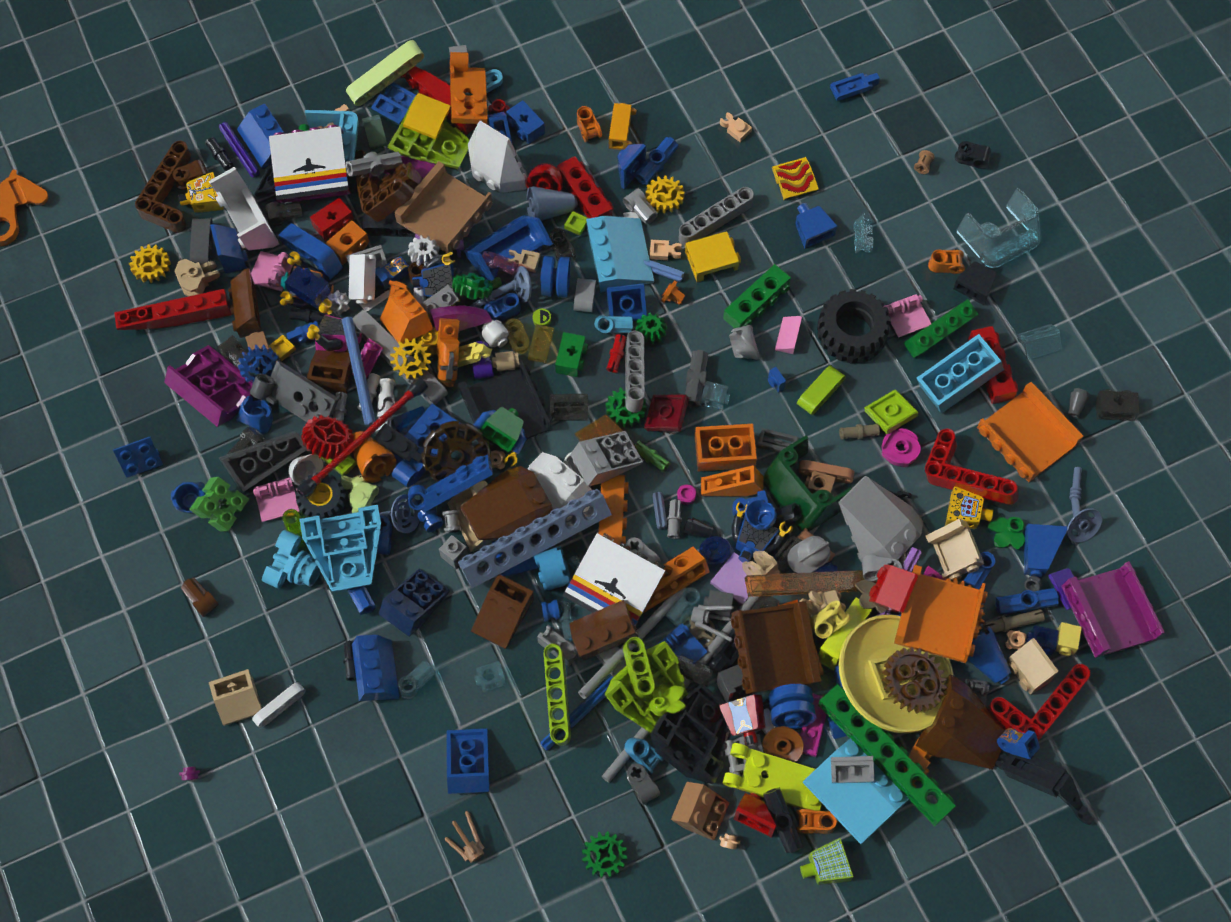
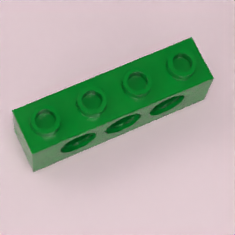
M774 264L724 310L723 319L733 328L751 325L752 320L756 317L759 318L769 305L772 306L777 301L779 295L785 294L790 289L791 277Z
M967 299L903 342L912 357L915 358L977 316L978 313Z

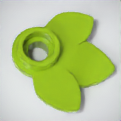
M666 684L658 686L653 691V699L649 703L650 710L657 716H662L666 712H680L686 708L685 704L680 701L685 693V688L681 686H671L668 688Z

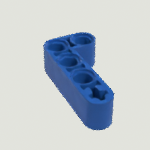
M289 224L278 235L279 240L286 247L315 264L317 269L323 274V277L328 281L343 269L337 255L328 245L296 225Z

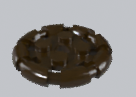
M459 421L446 422L441 424L437 430L433 429L423 443L424 451L421 452L423 466L426 471L430 472V477L438 482L449 476V473H455L459 467L473 463L476 456L488 455L490 458V443L482 435L483 432L470 423L462 424ZM463 431L464 437L457 436V432ZM445 434L447 437H445L442 441L440 439V436ZM474 440L478 441L476 446L473 445ZM432 449H438L437 454H433L431 452ZM454 451H459L462 453V456L459 459H453L451 454ZM440 464L442 468L436 469L435 466Z

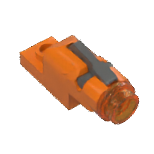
M439 319L436 349L438 357L437 380L444 387H453L457 379L460 344L458 340L460 321L458 319Z

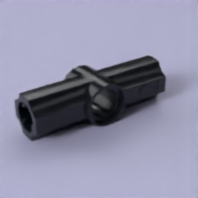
M780 787L763 793L786 854L803 848L792 814L788 809ZM780 816H786L789 822L782 825L777 819Z

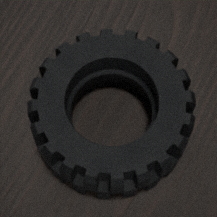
M850 289L849 292H846V290L840 291L838 296L834 294L830 297V300H826L823 309H821L817 326L818 339L821 341L823 349L827 348V353L831 356H837V360H847L846 363H852V361L861 363L865 358L870 360L874 355H878L886 344L891 318L888 316L889 311L887 307L883 308L884 303L881 299L876 300L874 294H866L864 290L857 292L856 289ZM847 316L859 317L869 325L871 331L862 336H851L844 333L838 327L837 321Z

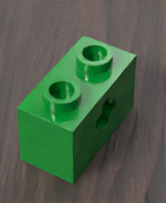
M563 332L555 363L556 373L578 377L579 371H583L584 360L582 358L583 354L586 355L588 351L585 336Z

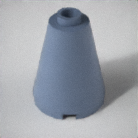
M535 186L528 187L527 201H529V207H527L528 216L540 218L541 221L570 213L578 205L577 197H574L572 193Z

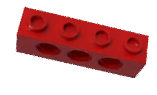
M576 156L557 165L563 177V184L569 193L577 197L578 205L587 218L612 216V210H614L612 203L605 199L602 189L595 185L593 176L585 171L586 168L582 161H578Z
M993 326L972 330L968 340L980 334L1002 361L1004 368L1003 371L984 383L991 403L996 404L1013 400L1018 392V385L1012 379V370L1005 360V350L999 344L998 332H995ZM997 379H1001L1004 383L998 382Z

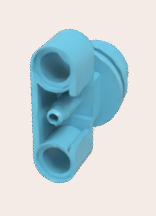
M283 530L275 544L279 550L273 555V559H275L273 565L266 566L262 581L280 589L287 577L288 582L311 587L318 579L321 571L311 554L302 550L296 555L301 543V537Z

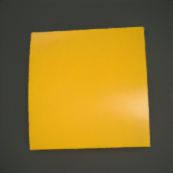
M418 93L407 113L403 127L436 140L451 106Z

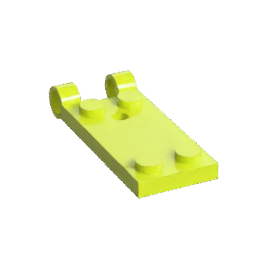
M732 744L730 755L745 759L746 763L742 778L734 773H725L723 780L725 786L754 793L761 797H764L763 793L768 790L780 787L787 805L800 809L820 811L821 802L802 783L815 770L814 768L750 749L743 744ZM762 771L768 773V778L762 777Z

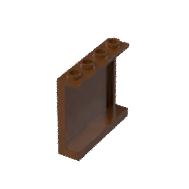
M806 601L753 610H738L731 613V626L734 628L736 636L734 643L739 652L738 665L742 669V686L746 694L769 691L788 684L807 685L821 681Z

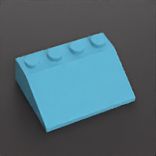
M600 216L586 219L600 293L606 292L608 287L654 283L651 267L643 262V260L648 262L650 260L640 218Z
M850 738L802 783L850 834L862 844L895 815L909 799L874 762V782L832 783L831 757L867 756Z

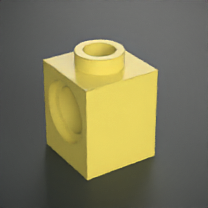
M1061 622L1057 628L1054 651H1058L1059 654L1064 656L1074 655L1078 650L1082 627Z

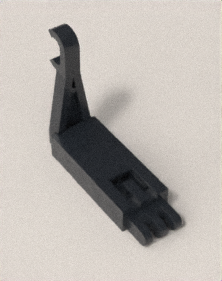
M1005 751L1003 752L1008 756L1003 754L999 756V759L1003 762L997 760L995 766L1003 770L1007 777L1056 798L1059 796L1073 810L1077 818L1087 825H1090L1095 819L1086 814L1088 808L1082 804L1074 780L1066 769L1034 756L1031 759H1027Z

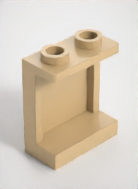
M958 519L926 535L928 543L934 545L944 570L942 574L943 579L950 578V580L957 578L958 580L962 577V574L975 572L979 569V566L984 564L967 521Z

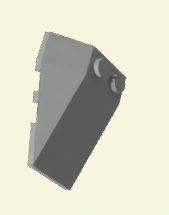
M864 476L839 501L845 522L849 525L852 533V541L855 542L859 553L857 555L861 562L862 558L867 555L898 560L921 536L923 520L914 508L867 476Z

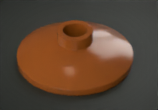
M780 726L771 729L765 735L762 747L763 752L796 762L803 753L804 744L802 737L796 730ZM780 741H785L787 744L781 746L779 743Z

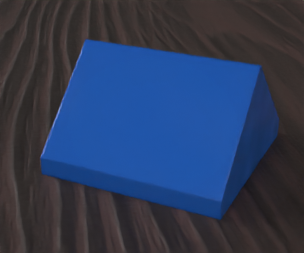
M644 283L608 287L607 304L609 316L632 317V321L641 319L642 314L647 316Z

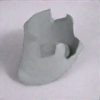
M747 325L732 329L731 332L733 333L729 337L735 358L760 359L752 326Z

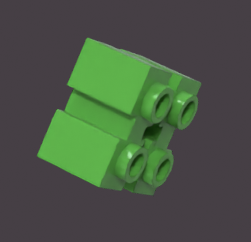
M212 477L202 490L206 494L197 497L189 510L200 518H210L208 523L220 532L229 531L237 519L233 514L241 512L249 498L238 490H228L231 485L220 477Z

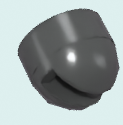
M1033 575L1027 578L1024 586L1026 590L1039 591L1042 581Z

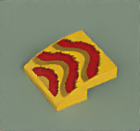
M806 157L772 166L783 200L818 190L816 179Z

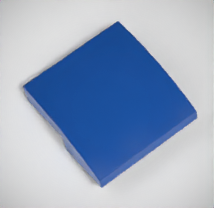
M392 82L388 85L383 95L379 94L371 109L400 125L415 94Z

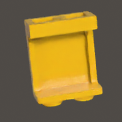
M727 231L685 244V253L696 282L703 281L706 274L733 267L734 271L738 270L741 258L739 253L735 252L734 240L732 237H729Z

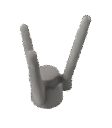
M694 606L691 622H695L696 627H701L728 641L733 640L726 634L704 624V622H709V618L730 621L729 617L710 614V611L707 610H732L733 606Z

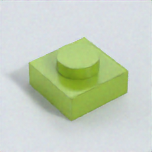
M572 211L564 224V229L580 236L587 226L586 219L589 218Z

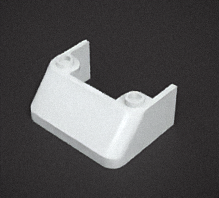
M235 167L209 181L218 195L216 197L220 207L224 206L235 224L239 232L237 234L239 237L238 241L243 249H266L279 245L256 199Z

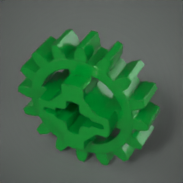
M469 273L468 275H456L453 278L452 289H455L456 293L460 292L461 296L465 295L470 299H477V297L484 299V297L488 298L492 294L493 284L490 283V280H485V277Z
M621 387L618 393L612 391L613 397L608 396L606 414L610 415V421L616 420L617 426L623 423V427H626V424L629 423L633 427L634 421L639 424L640 418L645 417L644 412L647 411L646 399L643 400V407L639 412H630L626 409L625 391Z
M608 831L605 836L598 832V838L591 835V843H584L588 849L582 850V854L587 855L582 858L583 863L588 862L586 870L592 868V875L595 876L598 872L601 879L604 874L611 878V872L613 871L618 875V867H625L621 861L627 860V856L622 854L627 851L626 847H621L623 840L616 841V834L609 837ZM600 842H606V844L598 845ZM614 846L618 850L619 857L613 854ZM608 850L609 858L604 857L601 860V853H605ZM591 852L596 856L595 864L591 860ZM605 865H612V867L603 868Z

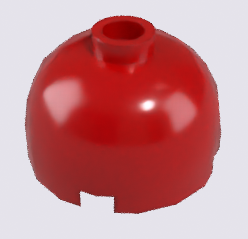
M542 163L532 168L527 177L526 186L527 188L535 186L561 191L563 177L559 169L554 165Z

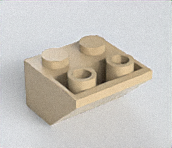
M248 669L209 682L213 700L223 726L252 717L262 709L253 676Z

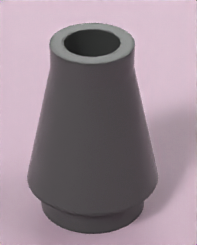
M1075 388L1071 392L1069 416L1079 418L1080 413L1089 400V393L1086 390Z

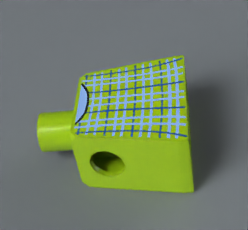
M840 838L812 851L808 856L810 863L800 866L803 879L815 876L818 885L848 882L853 878Z

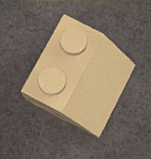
M1035 638L1027 642L1007 660L1011 673L1018 677L1023 690L1028 691L1030 695L1049 684L1058 673L1057 668Z

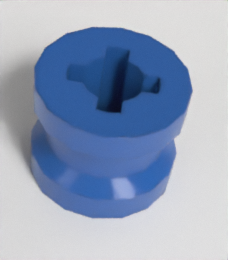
M553 600L551 603L541 602L544 622L549 621L551 618L560 619L557 600Z

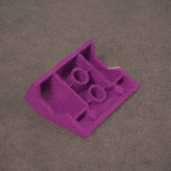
M209 345L194 352L186 364L174 369L171 365L168 366L164 382L217 427L231 420L239 412L241 403L247 396H252L250 390L253 385L252 380L246 382L245 377H242L240 374L241 371Z

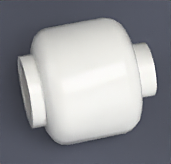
M492 319V322L483 325L481 335L491 347H502L508 342L509 331L501 321H494Z

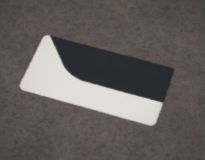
M380 285L375 288V301H367V304H360V306L366 312L387 299L390 290H384Z

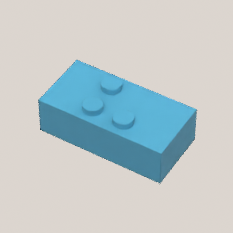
M978 334L918 376L917 381L942 414L999 374L1004 368L1002 361Z

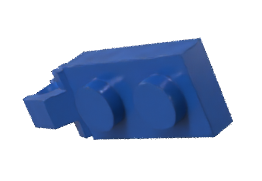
M860 73L831 83L830 89L836 101L869 91L873 86L879 84L880 78L877 73L869 76Z

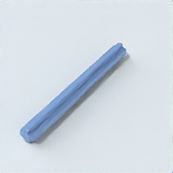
M345 317L342 319L364 424L372 425L375 422V416L352 317Z

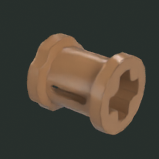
M927 150L920 151L918 163H915L914 169L920 174L929 173V166L934 161L935 155Z

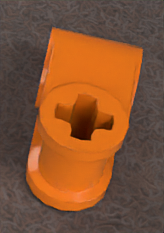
M587 106L580 107L577 110V125L584 142H588V139L597 136L599 138L602 137L600 125L592 109Z
M935 250L928 262V267L935 273H962L965 271L962 261L964 252L961 250Z
M811 809L797 810L799 826L796 829L798 833L830 834L835 830L837 819L831 812L814 811ZM827 818L832 821L833 825L825 827L821 821Z

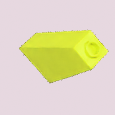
M857 597L845 612L851 617L849 622L827 638L818 654L820 663L833 671L837 664H839L840 651L846 637L858 624L867 620L872 612V609L861 607Z

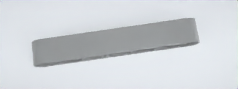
M362 310L353 317L355 331L362 333L364 341L367 342L368 338L382 346L383 350L380 356L394 369L396 364L390 363V361L394 360L390 354L396 352L393 347L399 348V344L365 310ZM398 355V363L401 367L403 358ZM412 355L406 356L408 360L407 364L411 361L415 362V359ZM416 366L410 367L407 371H415L419 368ZM422 370L423 376L416 374V379L418 377L422 378L428 385V389L421 396L430 405L432 403L436 405L448 395V392L432 374ZM406 374L401 376L409 384L415 380L412 375L409 376V379H406Z

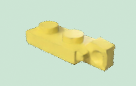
M477 342L459 347L457 367L480 361L481 357L487 358L491 356L492 349Z

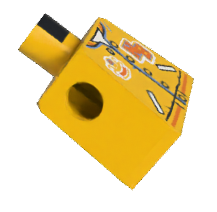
M213 172L186 183L188 193L178 195L181 206L191 204L196 213L224 209L223 206L220 207L216 200L218 195L209 183L211 179L215 178Z

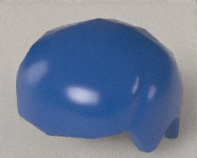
M763 499L751 501L745 510L748 523L755 529L767 530L776 521L777 513L771 503Z

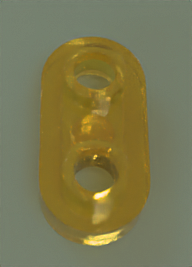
M509 319L504 325L509 331L508 341L515 353L523 354L530 348L529 338L520 320Z

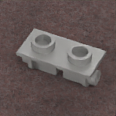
M448 284L420 305L425 309L431 320L429 310L451 306L459 298L456 295L455 289H452Z

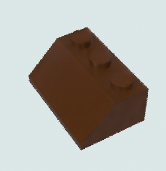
M248 268L231 280V288L228 289L229 297L233 299V304L230 305L232 316L235 315V320L232 321L234 332L237 331L240 338L249 336L254 332H262L256 285Z
M621 600L569 623L579 657L583 660L626 643L632 637H639L625 600Z

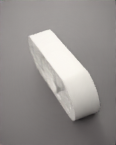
M299 682L292 684L257 712L252 718L253 722L258 728L266 726L301 698L306 690Z

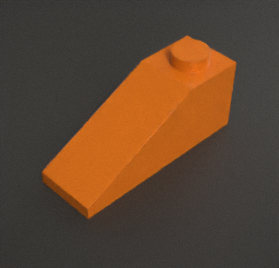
M754 465L701 477L702 496H750L764 490L763 475Z

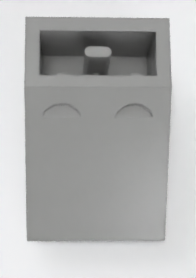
M626 431L580 441L570 454L587 486L603 483L643 463Z

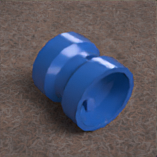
M435 507L426 512L422 509L417 514L419 520L424 523V528L428 533L439 529L443 525V520L437 516Z

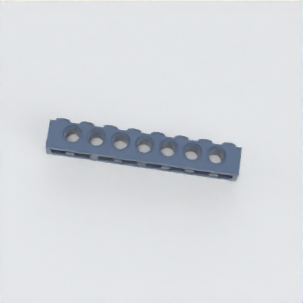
M598 489L590 490L581 498L569 501L567 505L552 510L550 514L535 519L525 527H519L514 533L500 537L497 542L483 546L478 552L464 556L458 564L471 588H474L612 514L601 492ZM590 506L588 511L583 512L586 507ZM569 516H572L569 521H566ZM555 525L552 530H549L550 526ZM538 534L535 539H531L533 535ZM520 543L518 548L513 549L516 544ZM503 552L500 557L496 558L497 554ZM481 562H485L483 566L478 567Z

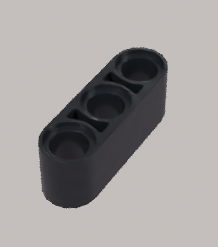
M393 212L379 222L374 221L364 213L362 229L369 236L411 237L414 235L412 231L396 222L395 213Z

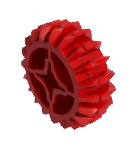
M320 415L319 418L314 416L313 419L308 420L303 427L301 440L303 441V446L307 447V451H312V455H318L319 459L324 457L326 460L329 458L333 460L353 442L354 435H352V430L348 428L349 425L343 424V420L338 421L336 417L333 419L329 415L327 417Z

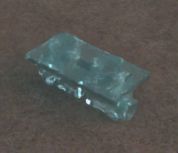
M864 213L855 220L853 225L855 230V253L861 250L870 253L873 249V237L867 236L873 234V223L870 218H865Z

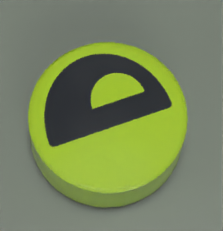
M541 308L533 313L532 317L535 326L544 328L551 323V314L548 310Z

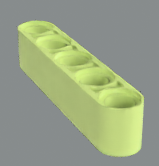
M414 40L406 42L350 84L346 89L347 94L355 106L365 104L424 58L423 52Z

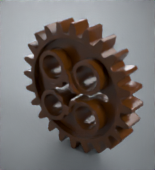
M910 647L908 650L906 648L900 651L897 650L887 659L888 662L883 665L886 669L882 671V674L887 676L882 679V682L888 684L884 690H890L891 692L888 698L894 696L895 700L893 703L900 702V709L907 706L909 713L914 710L916 714L921 711L925 713L929 709L935 708L941 702V698L945 696L942 691L947 689L942 684L947 680L941 677L944 670H938L940 663L934 664L935 657L933 656L929 659L927 651L921 654V648H918L915 652L913 647ZM925 675H928V676H929V677H926V678L924 677V678H922V679L919 680V681L916 680V679H919V678H921L922 676H925ZM910 679L913 680V681L908 682L907 684H904V685H900V684H899V683H905V682H907V681L910 680Z

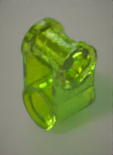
M288 509L282 516L286 530L300 536V544L305 543L302 538L299 520L302 518L295 509ZM297 518L296 522L288 523L289 519Z

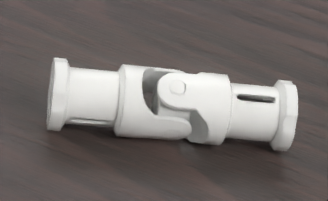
M383 378L379 380L381 387L380 394H378L377 420L394 405L395 396L393 395V389L396 386V382L393 379ZM393 416L385 421V424L390 427ZM380 426V428H378V429L375 431L376 434L379 432V430L381 429L382 426Z

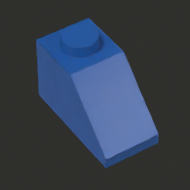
M499 112L487 115L488 125L510 138L512 143L506 114Z

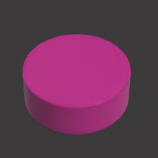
M688 484L682 485L677 491V499L684 505L692 504L696 499L695 488Z

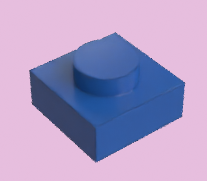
M777 367L770 369L768 382L779 393L785 389L786 380Z

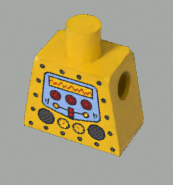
M954 486L950 496L945 526L961 519L968 522L970 529H977L980 519L991 522L993 510L982 508L984 501L982 496Z

